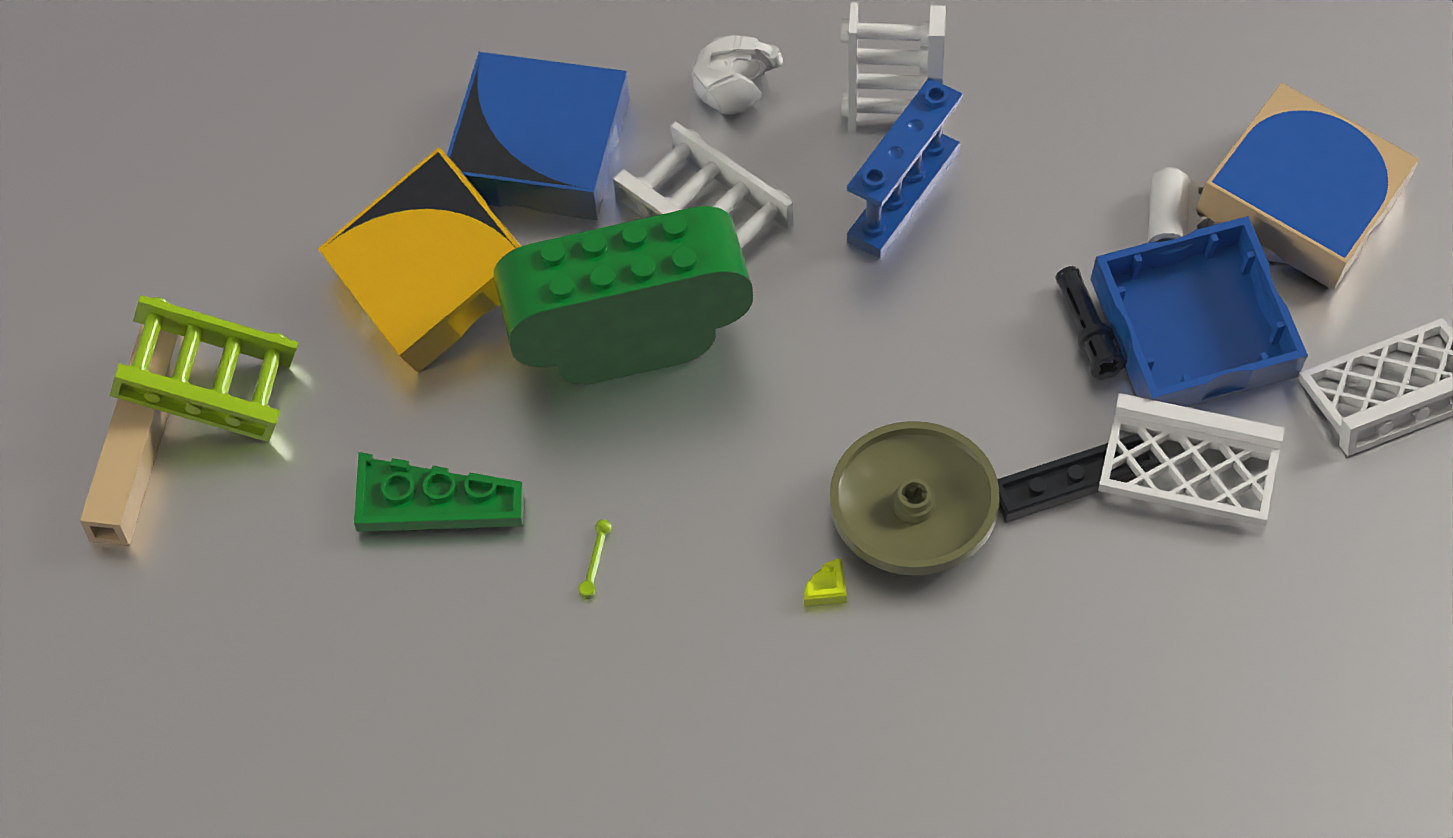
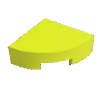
M842 558L823 564L822 568L807 582L804 590V607L847 602Z

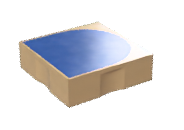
M1281 82L1207 180L1195 211L1218 224L1249 216L1262 246L1273 251L1287 264L1334 290L1361 252L1371 230L1383 221L1406 188L1419 158Z

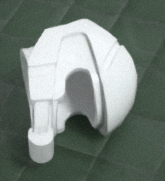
M736 35L719 36L699 52L692 70L693 86L698 96L710 107L717 109L724 115L738 114L751 108L762 97V92L751 80L765 75L767 71L779 68L783 64V58L776 45L761 43L757 41V38Z

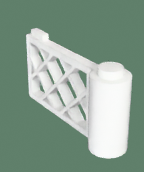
M1172 167L1164 168L1153 174L1150 184L1148 243L1174 240L1201 228L1205 224L1209 226L1218 224L1195 211L1199 202L1198 194H1202L1206 182L1190 180L1187 174ZM1262 246L1268 261L1286 263L1273 251Z

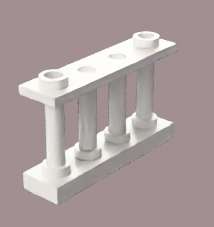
M850 2L849 19L842 18L841 42L848 43V93H842L841 116H848V132H856L857 113L902 114L912 100L858 98V89L919 91L928 78L943 84L946 5H930L929 21H921V25L858 23V3ZM858 39L921 41L920 45H928V47L920 46V50L858 48ZM858 64L920 66L919 70H927V72L920 71L919 75L858 73Z
M677 122L671 125L673 150L641 178L634 177L623 169L613 178L616 202L639 219L681 210L713 179H716L730 190L712 207L720 208L729 213L742 199H745L759 209L736 232L741 249L772 219L787 229L793 225V201L784 191L772 188L706 143L696 131L692 129L687 130ZM685 159L701 169L671 198H664L653 190L658 183Z

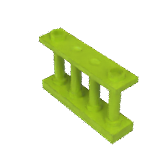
M140 295L133 322L143 324V331L132 365L118 364L109 396L269 442L280 410L271 408L268 405L279 365L290 368L299 342L290 340L279 333H266L170 304L162 298H149ZM160 330L184 337L172 377L158 375L148 370ZM200 342L224 348L212 389L199 387L188 382ZM239 353L263 360L251 401L228 394Z

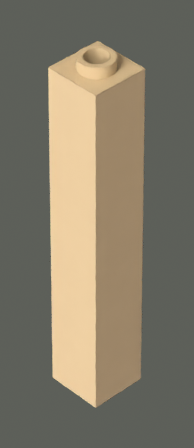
M141 324L128 366L132 365L134 356L143 331V324ZM160 330L148 370L158 375L172 377L184 337ZM121 399L117 400L80 518V523L89 541L130 546L169 413Z

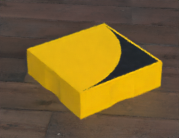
M438 147L318 247V250L396 353L419 373L458 341L477 319L500 305L494 280V268L504 255L521 247V245L494 215L486 201L455 163Z

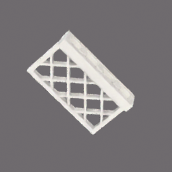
M1441 318L1299 372L1298 381L1340 435L1339 446L1347 456L1453 416V373L1444 371L1447 362L1453 363V329ZM1437 334L1447 343L1445 349L1422 344L1424 339ZM1396 350L1412 353L1409 363L1387 358V355ZM1418 355L1441 360L1438 370L1416 365ZM1359 364L1376 367L1373 377L1351 372V369ZM1382 369L1404 373L1405 376L1402 384L1380 379ZM1411 375L1434 380V383L1422 388L1408 385ZM1322 378L1338 380L1340 383L1337 391L1319 387L1315 381ZM1346 383L1368 387L1366 397L1344 393ZM1375 389L1398 394L1396 398L1386 402L1372 399ZM1339 403L1362 408L1360 412L1344 418L1337 411Z
M1119 393L1098 491L1265 526L1285 428ZM1123 430L1138 433L1144 443L1128 451L1118 438L1119 432ZM1167 440L1179 442L1185 449V452L1169 459L1159 447V444ZM1207 449L1221 451L1227 460L1211 468L1200 453ZM1115 450H1117V452L1120 454V456L1114 458ZM1151 450L1161 465L1145 473L1134 458ZM1251 457L1268 461L1267 470L1253 477L1241 462ZM1192 458L1203 473L1186 481L1176 466ZM1124 463H1127L1137 476V478L1128 483L1109 479L1111 470ZM1233 467L1244 480V483L1228 490L1217 475ZM1168 472L1178 487L1169 492L1158 490L1151 480ZM1209 480L1220 496L1211 501L1200 499L1193 488ZM1262 482H1264L1263 489L1259 485ZM1251 489L1261 502L1260 510L1241 507L1235 497Z

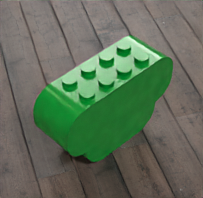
M712 206L687 208L527 244L508 252L498 261L494 268V280L513 357L518 362L532 367L556 366L559 375L563 379L576 384H594L692 361L710 349L716 338V329L740 319L747 313L753 303V287L732 217L726 211Z

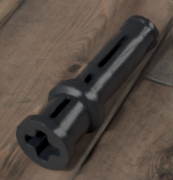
M1075 266L1063 268L1056 274L1055 279L1079 330L1078 345L1082 351L1087 353L1091 362L1089 366L1090 373L1097 379L1112 377L1119 373L1126 364L1123 354L1117 352L1113 344V331L1108 325L1101 322L1079 268Z

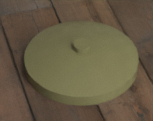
M898 422L882 426L865 434L845 451L832 476L830 508L834 525L840 537L861 559L877 568L896 574L929 575L952 569L964 563L986 543L994 529L998 516L999 485L994 468L984 452L961 433L930 422Z

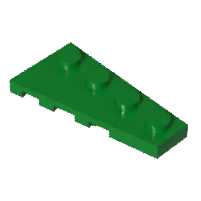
M358 452L354 515L356 532L523 526L524 489L521 481L471 472L468 476L449 473V468L433 465L431 469L411 466L409 461L392 458L391 462L374 459L373 454Z

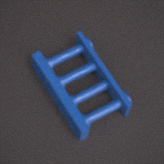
M931 78L927 79L847 185L848 192L866 200V208L847 232V243L881 259L960 152V142L942 134V126L963 99V93Z

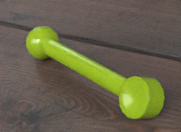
M606 519L597 521L595 525L597 537L586 580L580 583L578 588L579 594L583 599H591L596 594L593 582L605 535L611 531V523Z

